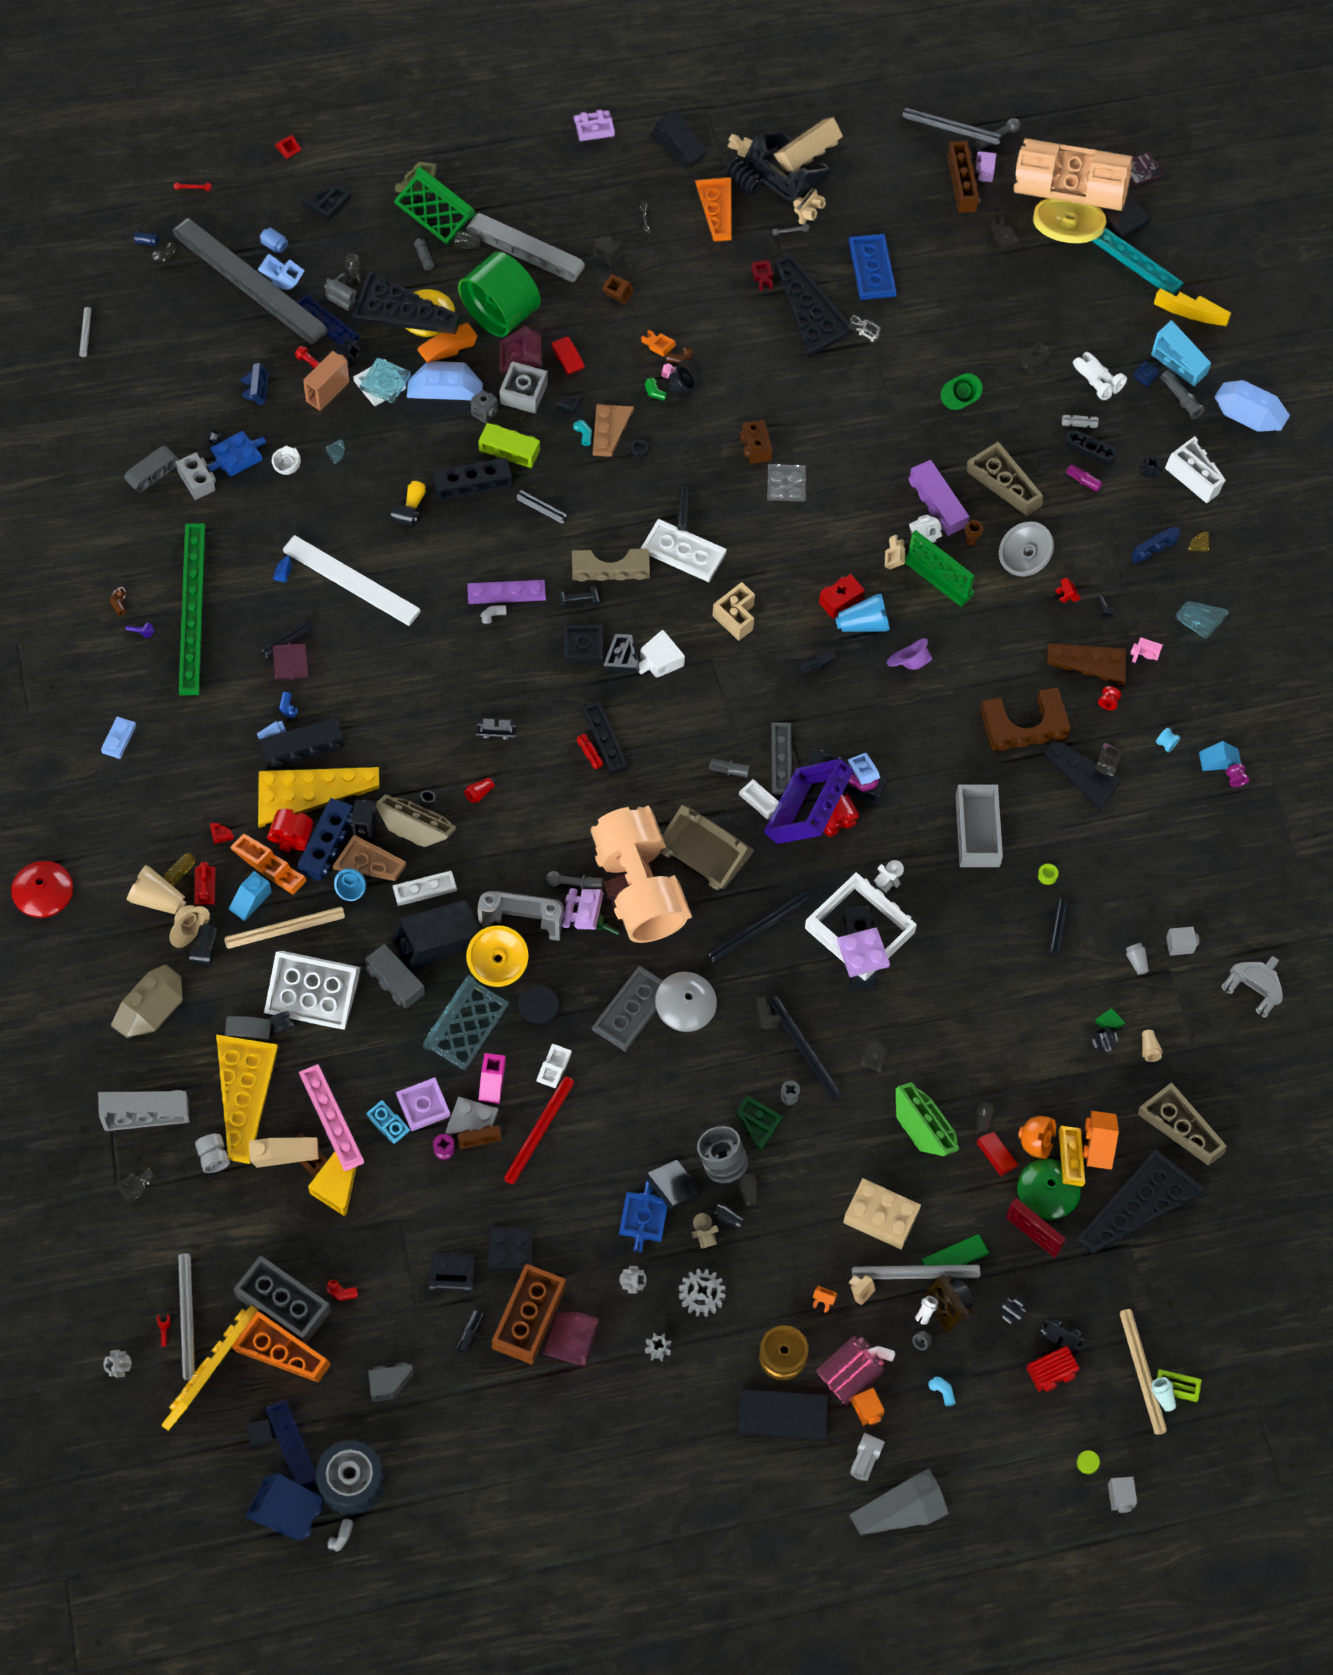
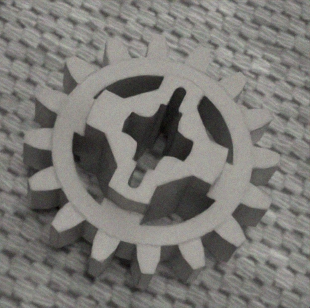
M697 1269L696 1275L689 1272V1279L683 1278L682 1283L684 1285L679 1287V1291L683 1292L679 1294V1299L684 1300L682 1306H689V1313L695 1310L696 1316H699L700 1312H704L706 1317L710 1310L715 1314L716 1306L722 1307L720 1300H725L726 1295L723 1292H725L726 1288L725 1286H720L722 1278L716 1280L715 1272L712 1275H708V1269L705 1270L704 1274L701 1273L700 1269ZM692 1285L694 1291L688 1295V1289ZM699 1290H701V1292L706 1291V1295H704L703 1293L698 1294ZM716 1290L717 1296L713 1301L711 1294Z

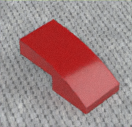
M568 336L551 343L558 361H561L567 375L585 368L582 359Z

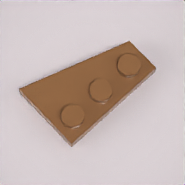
M596 405L593 456L612 457L620 436L626 428L630 416L633 414L634 407Z
M354 835L334 863L333 870L341 871L345 868H353L362 875L396 881L405 868L406 861Z

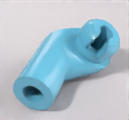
M934 1377V1379L929 1381V1388L931 1390H939L942 1393L945 1406H951L956 1403L952 1386L941 1377Z

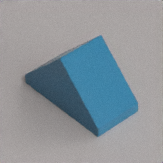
M1224 741L1199 752L1202 771L1222 770L1235 764H1241L1238 748Z

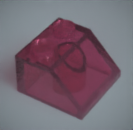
M524 326L499 342L500 373L507 374L511 362L534 368L542 366L541 335Z
M578 1312L556 1313L544 1355L586 1366L598 1328V1318Z

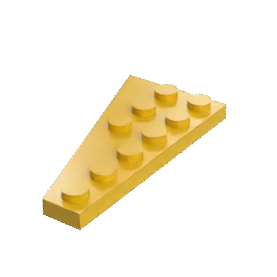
M379 767L259 771L258 826L262 828L266 824L271 823L276 811L279 809L293 810L292 814L299 815L300 812L304 814L325 807L330 798L343 801L344 798L353 795L358 796L379 789Z

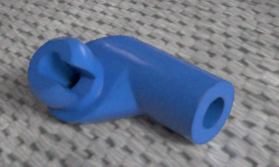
M283 692L279 709L287 718H294L298 713V709L290 704L292 694Z

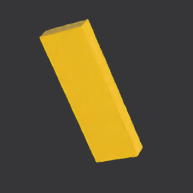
M1061 1126L1059 1128L1063 1184L1083 1187L1085 1184L1081 1129Z

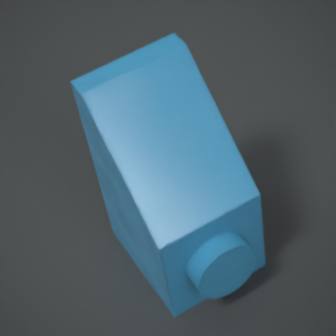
M253 871L240 885L229 910L243 921H246L272 893L270 882Z

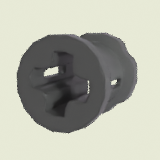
M790 1080L782 1085L781 1101L785 1105L797 1103L800 1093V1086L797 1082Z

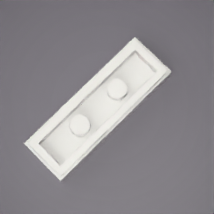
M447 871L393 885V891L398 906L455 892L457 887L452 871Z

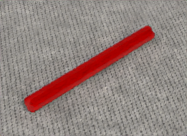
M565 1076L504 1176V1180L507 1183L513 1185L574 1085V1081L571 1078Z

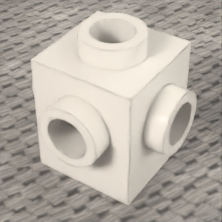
M923 515L917 521L909 524L912 533L917 530L932 543L937 538L942 537L940 521L929 515Z

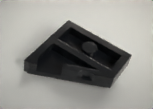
M615 634L603 665L605 670L640 671L636 642L633 635Z

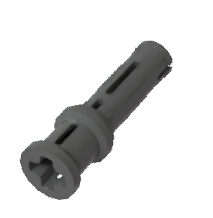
M1170 370L1165 371L1161 379L1178 397L1181 407L1190 413L1191 419L1199 417L1205 408L1198 404L1193 394L1186 391Z

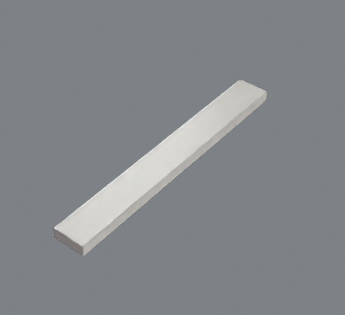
M295 535L283 548L284 553L408 626L411 625L420 613V608Z

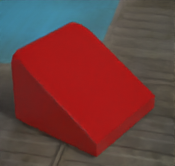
M293 135L288 136L275 145L286 159L302 150Z

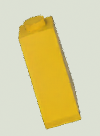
M334 1152L308 1186L310 1194L345 1216L357 1167L344 1172L338 1156Z

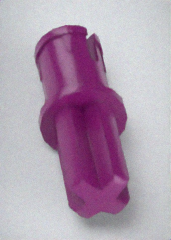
M1070 465L1066 471V474L1079 481L1080 485L1084 484L1096 493L1103 484L1102 481L1089 475L1088 471L1084 472L1074 465Z

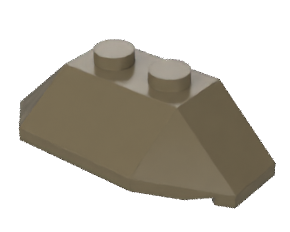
M385 794L376 803V808L388 830L399 837H404L414 842L416 845L426 847L447 839L456 829L445 817L408 800L391 798V796Z
M167 965L149 971L121 1002L111 1027L126 1038L155 1032L183 1001L182 977Z

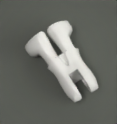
M1089 352L1083 354V359L1078 357L1073 361L1074 367L1087 378L1090 385L1094 386L1097 390V396L1101 400H1107L1111 397L1112 393H1118L1127 381V377L1122 373L1112 376L1108 369L1103 367Z

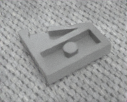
M458 1097L445 1134L452 1136V1134L461 1133L464 1130L473 1129L475 1131L487 1125H494L498 1108Z

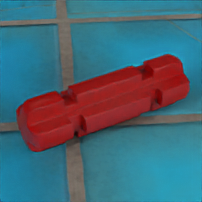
M582 734L578 736L577 742L582 747L588 760L591 761L592 767L594 769L602 767L603 761L598 756L592 743L589 742L587 735Z

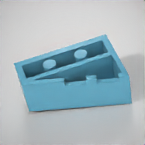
M1172 320L1157 333L1151 353L1153 357L1192 386H1195L1208 374L1211 362Z

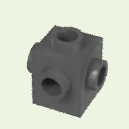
M481 390L478 395L476 394L472 397L470 402L471 415L487 424L498 412L496 397L484 390Z

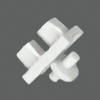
M897 860L890 861L886 869L881 864L877 868L880 874L874 882L878 888L887 893L892 886L898 888L901 884L898 877L903 874L904 867Z

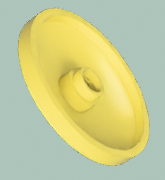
M1047 198L1036 206L1033 221L1041 233L1052 239L1068 243H1084L1092 241L1103 234L1106 216L1096 206Z

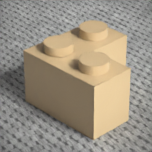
M742 582L713 604V617L738 641L750 633L754 625V617L747 611L754 606L755 594Z

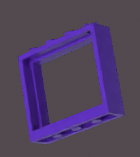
M841 759L796 768L764 833L777 844L821 836L854 770ZM826 781L807 820L792 824L811 785Z

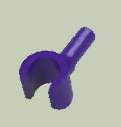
M146 623L143 628L126 626V630L141 633L146 638H149L155 631L150 623Z

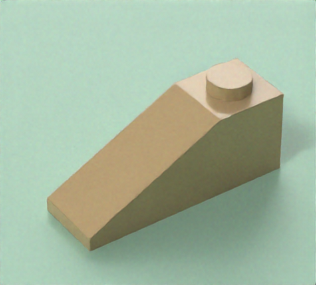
M267 1138L249 1141L250 1162L257 1168L319 1159L318 1138Z

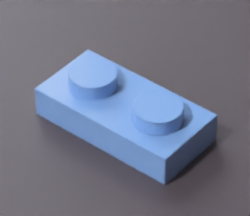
M116 717L101 748L102 753L121 759L136 728V723Z
M867 753L848 759L849 766L854 770L853 772L861 785L871 783L880 778L878 770Z

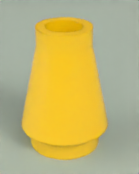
M412 481L408 485L406 506L417 508L426 493V486L423 483Z

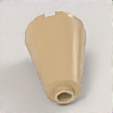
M147 865L139 873L138 879L133 884L127 897V901L130 903L171 914H176L187 903L184 901V895Z

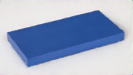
M885 234L849 237L850 252L860 300L895 297L897 292Z

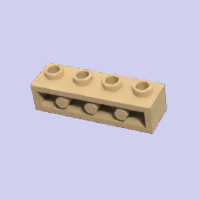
M834 117L824 119L774 155L783 173L797 172L801 169V165L809 164L813 161L814 156L822 155L826 152L825 149L827 147L830 148L838 143L837 140L843 137Z

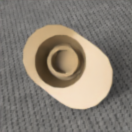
M193 905L180 908L176 912L174 926L170 932L171 944L176 948L187 946L197 936L199 925L208 924L210 919L209 911L205 907H194Z

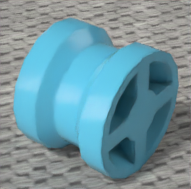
M1166 728L1159 735L1156 743L1163 745L1165 750L1170 752L1178 744L1181 737L1174 735L1170 728Z

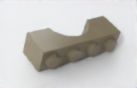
M629 549L627 555L622 560L613 563L597 559L591 550L572 551L573 580H643L649 578V549Z

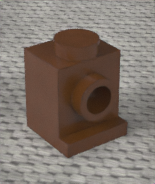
M613 274L604 282L602 288L607 296L626 305L634 292L630 282Z

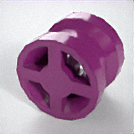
M1235 764L1226 769L1225 772L1230 777L1229 783L1231 787H1240L1249 782L1250 779L1245 774L1246 768L1244 764Z
M441 1134L434 1139L433 1147L437 1158L446 1160L453 1156L455 1147L451 1136Z

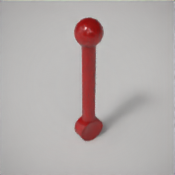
M175 183L173 185L176 190L180 188H197L210 191L212 189L210 183L205 185H182Z

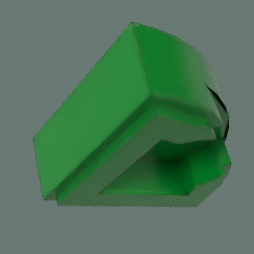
M1112 1008L1095 1021L1100 1027L1114 1029L1121 1028L1125 1024Z

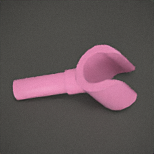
M665 364L662 370V377L669 378V374L676 367H673L671 364Z

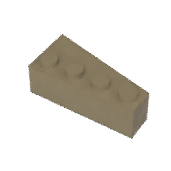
M999 442L967 461V472L1026 516L1042 507L1043 495Z
M1170 1083L1139 1107L1138 1115L1208 1166L1225 1153L1227 1147L1173 1083Z

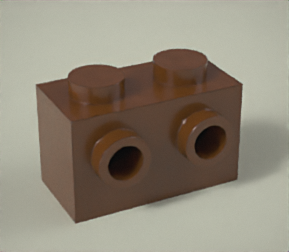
M765 420L742 423V431H739L740 441L744 442L743 452L745 458L748 457L749 464L772 461L773 450Z

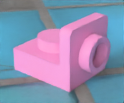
M1140 637L1139 643H1134L1131 655H1134L1132 662L1136 663L1139 654L1147 659L1158 660L1163 645Z

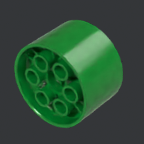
M503 252L491 254L458 283L460 298L469 314L482 328L497 337H505L536 311L541 304L538 288L529 273L514 258Z

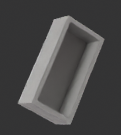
M958 785L955 797L960 867H1000L1003 852L998 785Z

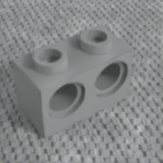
M197 453L176 461L178 473L195 500L215 491L214 483L216 479L212 472L207 471L208 467L203 458L200 459Z

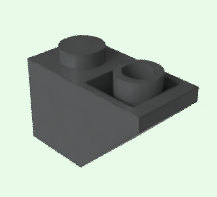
M398 1363L395 1367L377 1366L373 1370H368L372 1402L395 1399L414 1375L412 1364Z

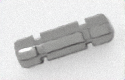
M1062 416L1063 426H1070L1072 424L1075 427L1090 426V428H1097L1099 423L1098 417Z

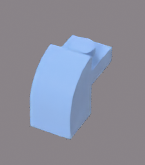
M270 254L265 257L258 269L272 280L271 283L284 290L293 288L304 272L302 268L291 260L282 264Z

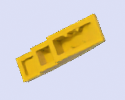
M1161 288L1157 292L1154 301L1155 305L1169 312L1208 324L1226 326L1231 312L1201 296L1194 300L1181 292L1174 296Z

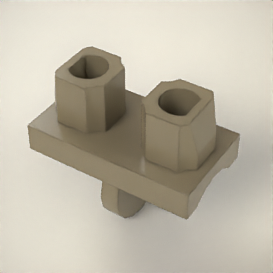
M700 1213L694 1217L693 1226L697 1231L691 1232L693 1239L698 1238L701 1249L717 1245L714 1233L718 1232L717 1225L711 1227L712 1220L705 1213Z

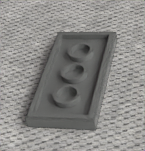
M638 966L592 1026V1030L626 1052L656 1013L655 996L663 980Z

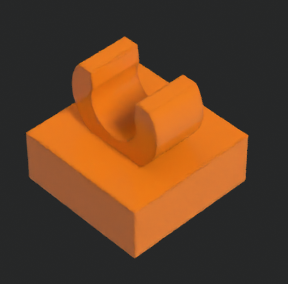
M817 1286L812 1297L815 1298L813 1308L816 1309L818 1303L823 1302L825 1304L824 1312H827L830 1305L834 1304L838 1293Z

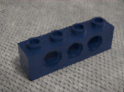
M330 798L298 863L300 874L318 881H322L324 875L327 876L331 869L330 863L332 859H336L339 853V845L346 839V830L349 825H352L353 805ZM334 822H340L338 825H332ZM327 838L332 839L330 842L324 841ZM318 855H323V856H324V857L321 858V859L315 858V857L318 856Z

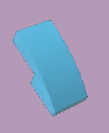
M383 1100L366 1113L370 1121L393 1144L410 1131L397 1114L395 1115Z

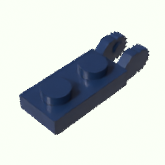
M1173 526L1135 547L1132 560L1135 563L1141 560L1145 561L1152 553L1160 552L1166 546H1172L1177 543L1178 536L1180 535L1179 528Z

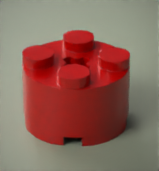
M848 793L845 796L841 795L823 831L828 837L836 835L839 832L838 830L843 827L849 829L857 824L855 820L858 819L859 813Z
M291 809L277 810L267 839L279 845V849L285 852H290L291 849L304 851L313 829V820L301 812L299 815L292 814L293 810Z

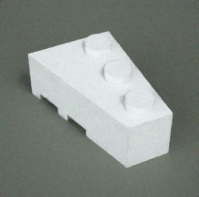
M1194 436L1171 454L1165 469L1203 501L1208 503L1219 494L1225 479L1215 464L1210 463L1206 457V451L1199 447L1197 444L1198 440Z

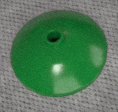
M1046 1158L1036 1160L1024 1168L1018 1179L1017 1192L1020 1202L1041 1219L1055 1220L1067 1216L1075 1209L1080 1199L1081 1186L1063 1184L1061 1161ZM1051 1181L1055 1186L1051 1187L1047 1182Z

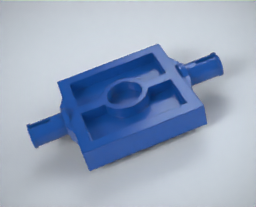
M241 431L210 448L216 461L207 465V469L209 472L221 468L231 477L263 460L257 448L266 444L263 436L252 441Z
M646 1181L644 1193H626L619 1235L630 1236L635 1239L633 1249L635 1252H637L638 1244V1252L643 1251L644 1240L662 1241L668 1206L661 1198L653 1195V1188L650 1185L649 1189L648 1181Z

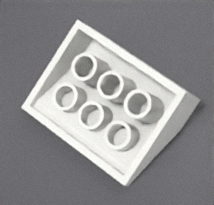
M278 951L275 954L264 1013L276 1015L289 1011V1018L345 1030L361 967Z

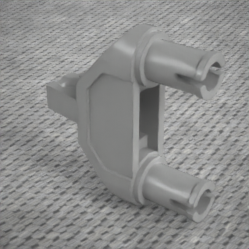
M1272 956L1266 965L1262 962L1235 964L1230 969V976L1221 987L1225 991L1230 985L1227 993L1232 994L1240 982L1245 983L1265 997L1256 1008V1012L1260 1014L1264 1009L1261 1016L1267 1017L1272 1008L1283 1000L1282 988L1277 972L1274 971L1279 960Z

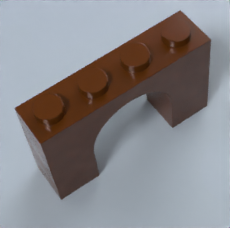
M1058 687L1039 691L1037 703L1042 722L1032 728H1021L1014 725L1006 715L1002 698L982 701L980 712L992 751H1004L1011 747L1021 748L1033 743L1043 744L1054 739L1060 741L1068 737L1070 724Z

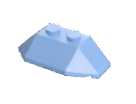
M426 362L408 380L407 398L471 400L474 395H478L483 389V383L466 363Z
M1244 380L1223 383L1215 395V400L1225 416L1256 431H1281L1290 416L1277 396Z

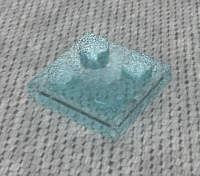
M377 358L361 382L360 390L394 403L410 378L411 373L404 368Z

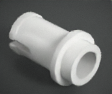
M927 1296L922 1300V1306L915 1317L917 1321L923 1317L920 1322L921 1324H928L933 1311H936L938 1308V1301L932 1296Z

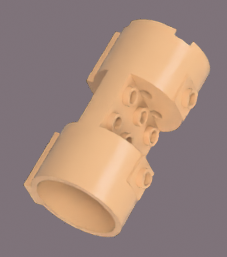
M1024 139L1025 146L1021 147L1016 167V180L1018 181L1014 185L1015 193L1119 211L1123 210L1130 181L1132 156Z
M649 806L644 808L638 807L637 810H630L629 807H625L602 816L598 819L599 824L591 827V834L598 854L595 858L598 866H603L606 872H627L625 877L629 886L621 891L616 900H614L617 906L614 908L618 920H623L629 939L633 942L645 943L656 941L675 933L684 926L687 919L692 918L681 885L675 875L671 877H653L649 862L658 856L661 849L666 848L653 811Z

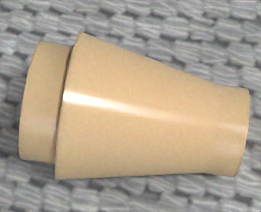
M1146 1030L1142 1032V1056L1148 1062L1160 1060L1163 1051L1155 1037L1154 1031Z

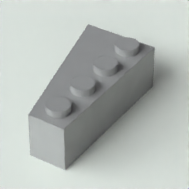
M186 1091L98 1092L99 1117L105 1131L190 1122L189 1102Z

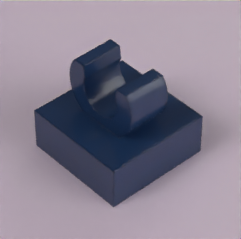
M1144 361L1134 372L1133 377L1148 387L1159 375L1160 371L1148 364L1147 361Z

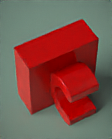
M1067 577L1060 581L1063 587H1058L1055 591L1057 594L1065 592L1064 596L1059 598L1062 603L1067 602L1069 599L1073 602L1081 599L1072 581Z

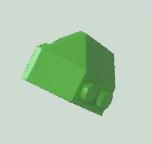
M912 1082L898 1086L896 1088V1118L918 1149L922 1152L941 1156L958 1151L959 1146L957 1145L956 1132L933 1100L923 1091L917 1089Z

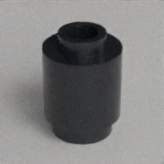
M401 504L398 506L394 505L391 512V520L395 521V523L412 527L419 523L421 517L418 508Z

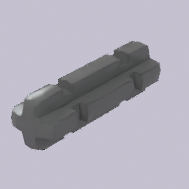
M417 239L414 245L424 270L431 271L434 263L431 260L428 248L425 247L426 243L423 239Z

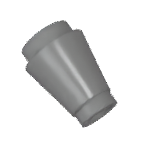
M1138 943L1126 948V956L1135 971H1137V974L1141 975L1149 972L1145 947Z

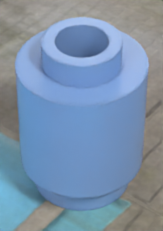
M272 228L264 229L260 235L261 244L276 253L284 252L288 245L285 236Z

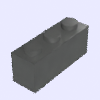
M385 944L365 958L366 971L370 976H375L379 980V984L384 991L388 990L392 994V998L397 1005H402L407 1009L425 995L424 985Z

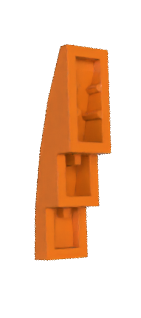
M243 834L230 847L232 851L261 874L293 895L307 881L304 875L290 868L286 861L275 856L271 849L246 834Z

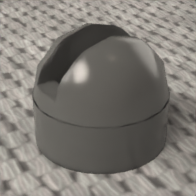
M920 1331L913 1337L912 1341L916 1348L925 1350L930 1346L932 1338L926 1331Z

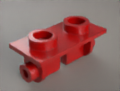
M201 862L198 867H195L194 905L215 904L216 867H210L207 862Z

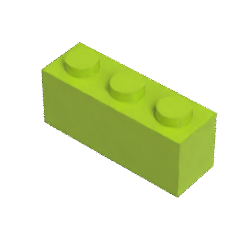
M487 423L479 439V451L499 458H507L508 461L532 468L540 452V440L532 436L519 434L514 430L502 428L496 424Z

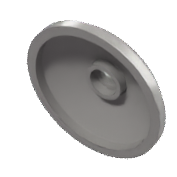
M1024 522L1016 525L1006 533L1001 541L999 559L1002 566L1009 573L1021 577L1039 572L1052 557L1054 551L1053 537L1045 526L1037 522Z
M678 972L668 976L660 984L655 996V1005L658 1015L669 1027L682 1032H692L703 1028L711 1021L716 1011L717 999L714 989L706 979L692 972ZM685 995H690L692 999L687 1000Z

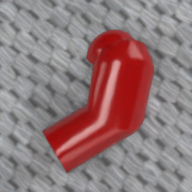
M330 1280L327 1283L328 1293L338 1301L358 1298L356 1287L344 1289L338 1284L337 1280Z

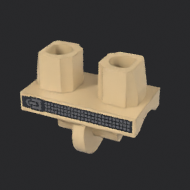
M811 189L803 199L798 198L793 202L794 211L800 218L799 223L804 224L807 220L814 221L817 217L816 208L823 209L826 205L824 197L818 196L816 189Z

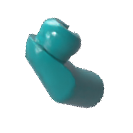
M578 420L573 424V428L577 432L581 431L582 445L589 446L591 445L592 429L584 420Z

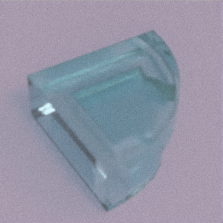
M342 439L325 447L326 452L335 464L343 458L345 448Z

